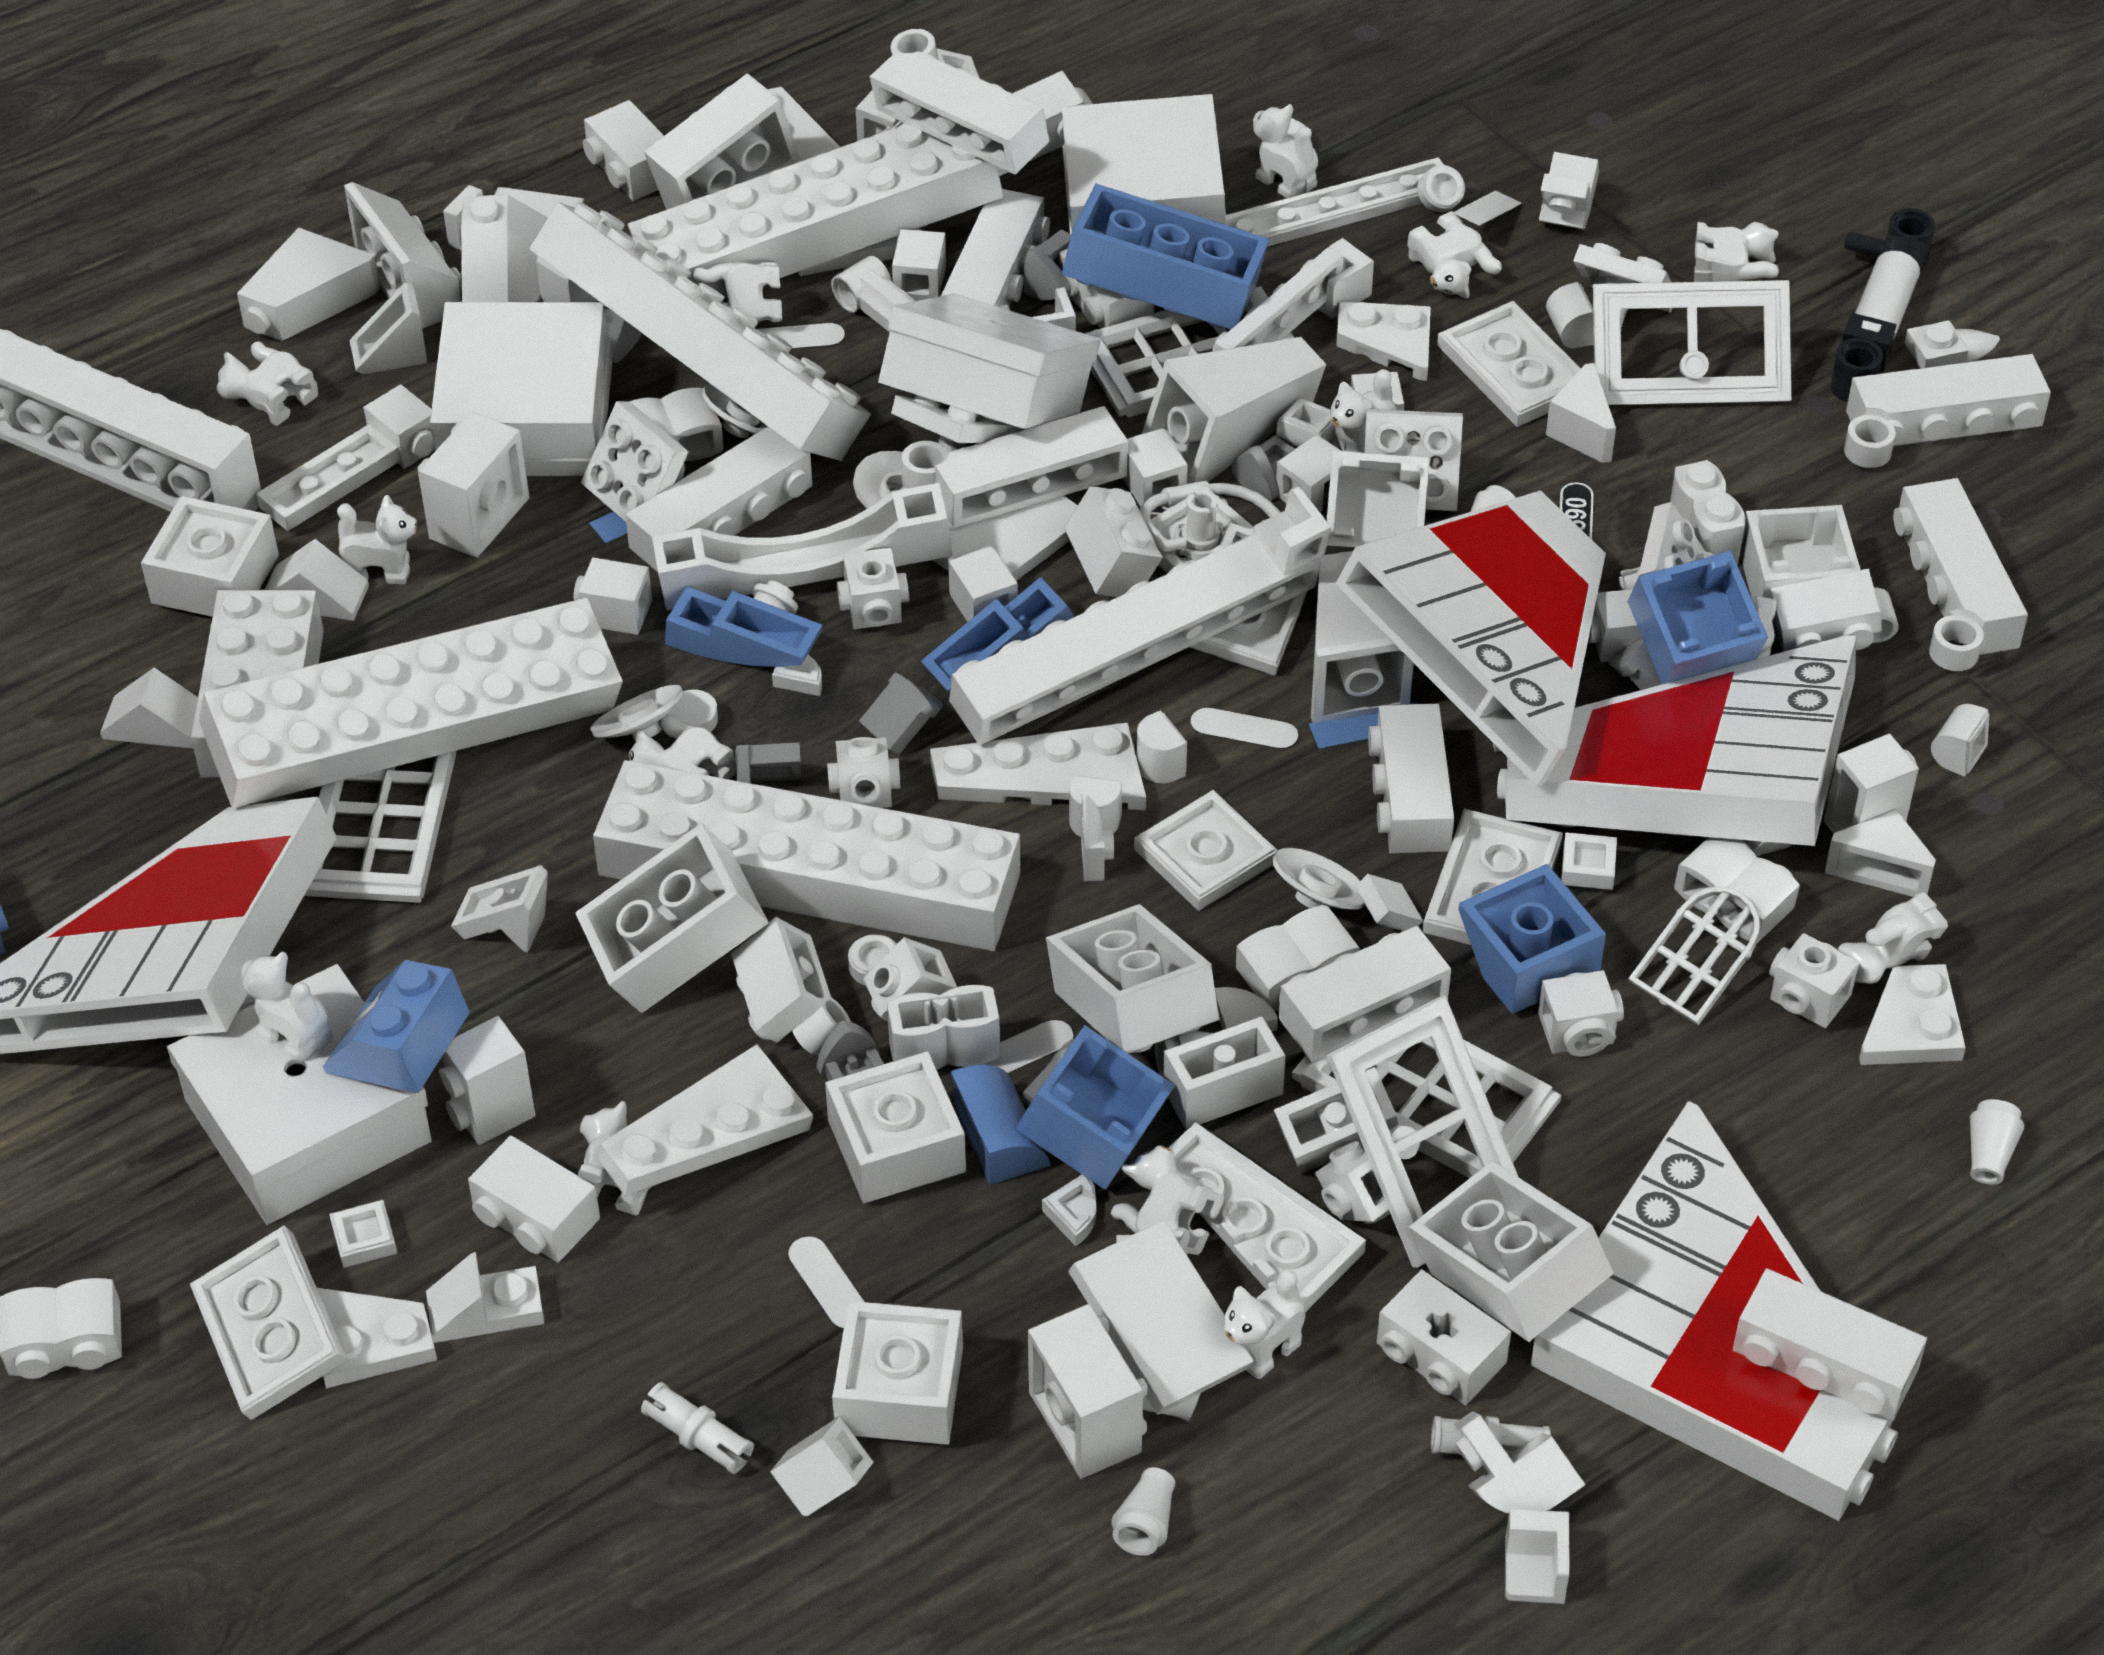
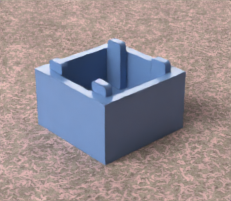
M1731 550L1639 576L1627 601L1661 684L1755 660L1768 639Z
M1084 1025L1035 1095L1015 1130L1106 1190L1175 1085Z

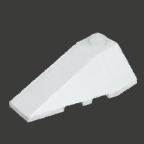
M509 195L462 196V302H541L536 266L538 255L529 248L548 217Z

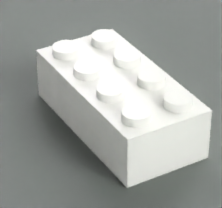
M217 590L191 734L201 778H220L199 723L203 693L319 664L324 629L316 590Z

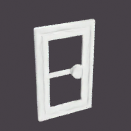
M1789 280L1593 284L1594 363L1608 405L1791 401ZM1763 306L1765 376L1702 377L1708 370L1709 362L1707 357L1698 351L1697 308ZM1687 308L1688 353L1681 358L1679 364L1680 371L1685 377L1621 379L1620 309Z
M1441 996L1326 1055L1412 1267L1417 1268L1425 1264V1261L1409 1226L1422 1217L1423 1212L1401 1159L1413 1157L1419 1149L1420 1142L1463 1120L1482 1168L1491 1161H1494L1518 1177L1446 996ZM1430 1037L1458 1109L1416 1131L1409 1126H1395L1389 1131L1365 1070Z

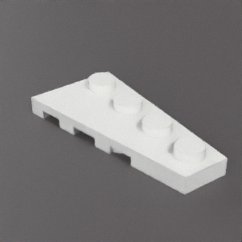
M755 1045L601 1142L597 1159L626 1196L809 1131L813 1114L760 1047Z
M1196 1122L1169 1147L1174 1152L1177 1169L1180 1173L1190 1177L1198 1186L1209 1187L1216 1193L1224 1196V1202L1216 1218H1209L1201 1213L1200 1215L1266 1290L1276 1286V1279L1282 1270L1286 1268L1293 1270L1297 1275L1296 1285L1299 1290V1300L1305 1306V1312L1365 1253L1366 1240Z

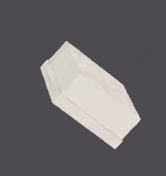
M1212 94L1062 107L1065 143L1062 146L1070 234L1095 183L1227 225L1225 194Z
M953 293L892 307L887 328L890 330L878 383L1027 429L1080 413L1092 362H1096L1101 339Z
M445 302L430 419L435 451L450 436L451 429L458 422H462L473 411L520 430L526 476H584L607 423L613 348L611 337H608L604 304L601 302Z
M338 964L300 981L309 985L310 993L324 1006L327 1013V1024L333 1035V1038L320 1051L316 1050L303 1062H297L284 1053V1046L288 1041L281 1033L279 1034V1040L273 1044L257 1035L256 1027L260 1020L255 1011V1004L238 1011L227 1032L189 1035L167 1046L171 1063L178 1072L185 1101L266 1225L432 1142L425 1110L428 1102L424 1087H422L419 1093L331 1075L325 1072L323 1068L324 1063L364 1004V1001ZM291 1065L295 1076L286 1074L287 1068Z

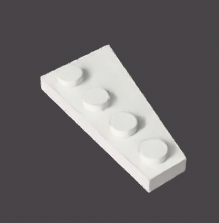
M1128 723L993 740L980 746L978 743L930 749L931 766L938 800L1004 803L1007 797H1024L1031 800V804L1052 805V799L1069 800L1071 776L1077 775L1122 781V803H1128L1129 810H1146V794Z

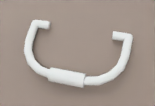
M1206 480L1164 488L1160 494L1150 497L1139 510L1157 547L1162 552L1185 549L1187 541L1185 537L1167 540L1150 519L1151 512L1156 507L1162 505L1166 507L1174 506L1186 499L1189 494L1193 495L1194 491L1201 490L1204 487L1210 489L1215 495L1234 496L1252 502L1270 518L1281 513L1271 501L1256 491L1227 483L1209 484Z

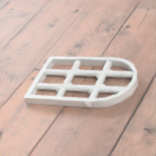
M1709 887L1696 892L1676 911L1670 923L1628 978L1629 982L1659 1000L1662 1005L1670 1007L1696 1025H1699L1745 961L1751 957L1760 937V918L1753 902L1742 892L1729 887ZM1712 895H1719L1703 918L1689 911L1698 901ZM1730 896L1740 900L1746 906L1725 933L1712 924L1715 921L1713 917ZM1752 913L1754 932L1746 946L1736 940L1738 937L1736 933ZM1683 917L1695 923L1692 926L1694 930L1679 951L1674 953L1663 945ZM1706 930L1719 938L1716 940L1718 944L1701 968H1698L1686 960L1688 958L1686 954L1701 933ZM1727 945H1730L1741 952V954L1720 982L1709 975L1712 973L1710 968ZM1659 952L1668 958L1666 961L1668 965L1654 985L1650 987L1639 980V977ZM1679 965L1692 973L1690 975L1692 980L1676 1002H1674L1659 991ZM1703 980L1713 986L1715 990L1699 1012L1694 1015L1682 1006Z

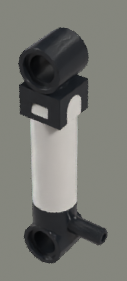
M1906 208L1894 212L1890 217L1885 240L1855 232H1849L1846 236L1845 249L1878 258L1855 313H1851L1843 333L1842 342L1837 347L1830 389L1842 401L1848 403L1853 377L1883 374L1890 359L1894 338L1921 270L1926 266L1929 259L1935 222L1928 213L1922 210Z

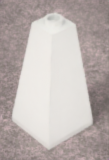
M1302 337L1165 359L1142 434L1164 428L1187 463V484L1204 480L1209 483L1231 466L1237 456L1249 448L1258 445L1275 432L1278 419L1299 398L1310 402L1314 401L1326 363Z
M1353 551L1339 552L1320 557L1322 562L1318 580L1311 706L1313 723L1378 713L1379 705H1410L1414 663L1335 584Z

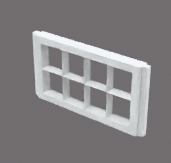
M1262 287L1255 288L1247 306V312L1254 307L1257 308L1268 299ZM1165 310L1085 333L1086 335L1101 339L1096 362H1092L1091 371L1119 417L1124 415L1132 417L1146 413L1150 410L1157 387L1135 393L1125 376L1153 369L1157 377L1160 378L1165 359L1212 352L1217 338L1222 333L1228 332L1227 329L1214 327L1219 336L1192 344L1182 327L1203 322V320L1185 314H1174ZM1172 330L1182 347L1155 354L1146 338ZM1290 332L1282 340L1294 338V336ZM1136 341L1145 357L1118 365L1108 348Z
M457 751L435 756L432 773L396 771L395 767L322 785L319 799L332 827L336 814L373 816L368 837L336 835L337 839L332 848L365 850L360 871L322 869V863L304 896L421 903L426 889ZM344 781L381 783L377 803L339 801ZM391 783L429 785L424 806L386 804ZM383 817L421 819L416 840L378 838ZM375 851L413 853L408 874L370 872Z
M1430 1037L1420 1042L1435 1050ZM1464 1040L1476 1072L1484 1076L1480 1082L1485 1093L1495 1082L1524 1098L1506 1122L1495 1117L1512 1162H1514L1560 1103L1561 1094L1553 1091L1552 1086ZM1405 1049L1375 1066L1381 1081L1389 1073L1417 1088L1399 1112H1395L1399 1126H1409L1416 1131L1423 1126L1408 1118L1427 1094L1455 1109H1458L1452 1093L1435 1085L1444 1074L1440 1061L1424 1079L1396 1064L1398 1059L1407 1050ZM1305 1056L1292 1072V1079L1300 1082L1301 1087L1312 1093L1337 1083L1336 1079L1329 1076L1332 1068L1327 1056L1313 1063ZM1463 1120L1442 1130L1439 1134H1435L1420 1142L1419 1151L1468 1178H1471L1482 1169L1477 1155L1449 1141L1464 1122Z

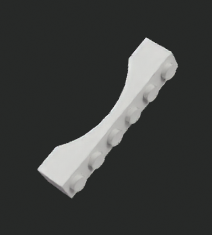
M939 483L891 491L875 505L852 518L827 528L799 535L775 538H746L720 534L703 528H695L652 536L666 610L674 608L687 586L723 600L729 597L732 590L743 595H750L755 584L762 583L767 585L769 580L779 582L786 587L844 577L843 554L891 547L895 567L953 556L948 518Z

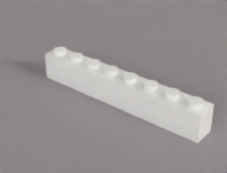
M1253 533L1233 544L1231 542L1223 543L1217 546L1209 555L1195 562H1182L1172 568L1167 575L1151 582L1141 581L1132 586L1124 595L1108 602L1105 600L1098 601L1088 607L1083 614L1068 621H1055L1049 624L1040 634L1025 641H1012L1006 644L997 654L982 661L971 660L963 664L952 674L949 701L980 746L1315 588L1322 560L1317 558L1283 575Z

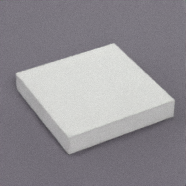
M1214 790L1134 838V850L1198 911L1273 865V858L1278 851Z

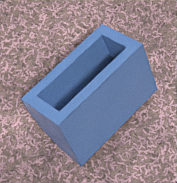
M972 1065L951 1071L952 1104L989 1185L1051 1166L1045 1149L1015 1130L1026 1109L1011 1077L1005 1070L993 1065Z

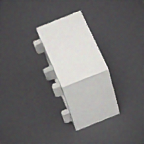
M473 411L462 422H458L451 429L450 436L432 456L424 459L418 466L429 539L475 558L479 557L529 499L520 430Z
M1333 451L1327 522L1331 526L1325 555L1354 551L1357 546L1424 526L1430 458Z
M181 496L141 562L150 602L156 605L213 617L217 590H259L279 556L271 516L265 513Z
M1842 505L1746 511L1740 557L1752 601L1756 596L1772 599L1771 588L1860 570Z
M928 1051L825 1082L828 1121L863 1204L966 1172L965 1133Z
M848 1301L832 1396L834 1419L840 1416L854 1436L949 1445L963 1353L962 1312L958 1310Z
M1090 1303L1028 1330L1029 1394L1080 1479L1142 1453V1435L1147 1432V1423L1143 1418V1397L1148 1393V1385L1144 1378L1136 1380L1107 1333L1109 1331L1108 1320L1105 1315L1098 1317Z

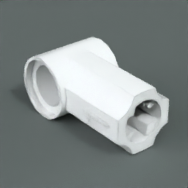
M875 256L864 258L834 276L831 281L834 296L846 311L855 313L861 309L889 332L890 330L887 328L892 307L916 301L892 282L887 268Z

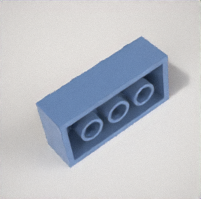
M1095 183L1072 229L1062 275L1076 279L1084 285H1095L1119 293L1127 299L1141 300L1163 307L1166 311L1174 314H1185L1206 321L1214 327L1232 329L1242 320L1255 290L1269 239Z

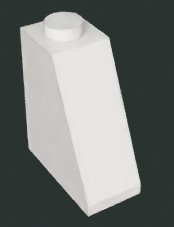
M298 228L237 293L244 327L257 334H263L284 341L375 295L380 290L375 255Z

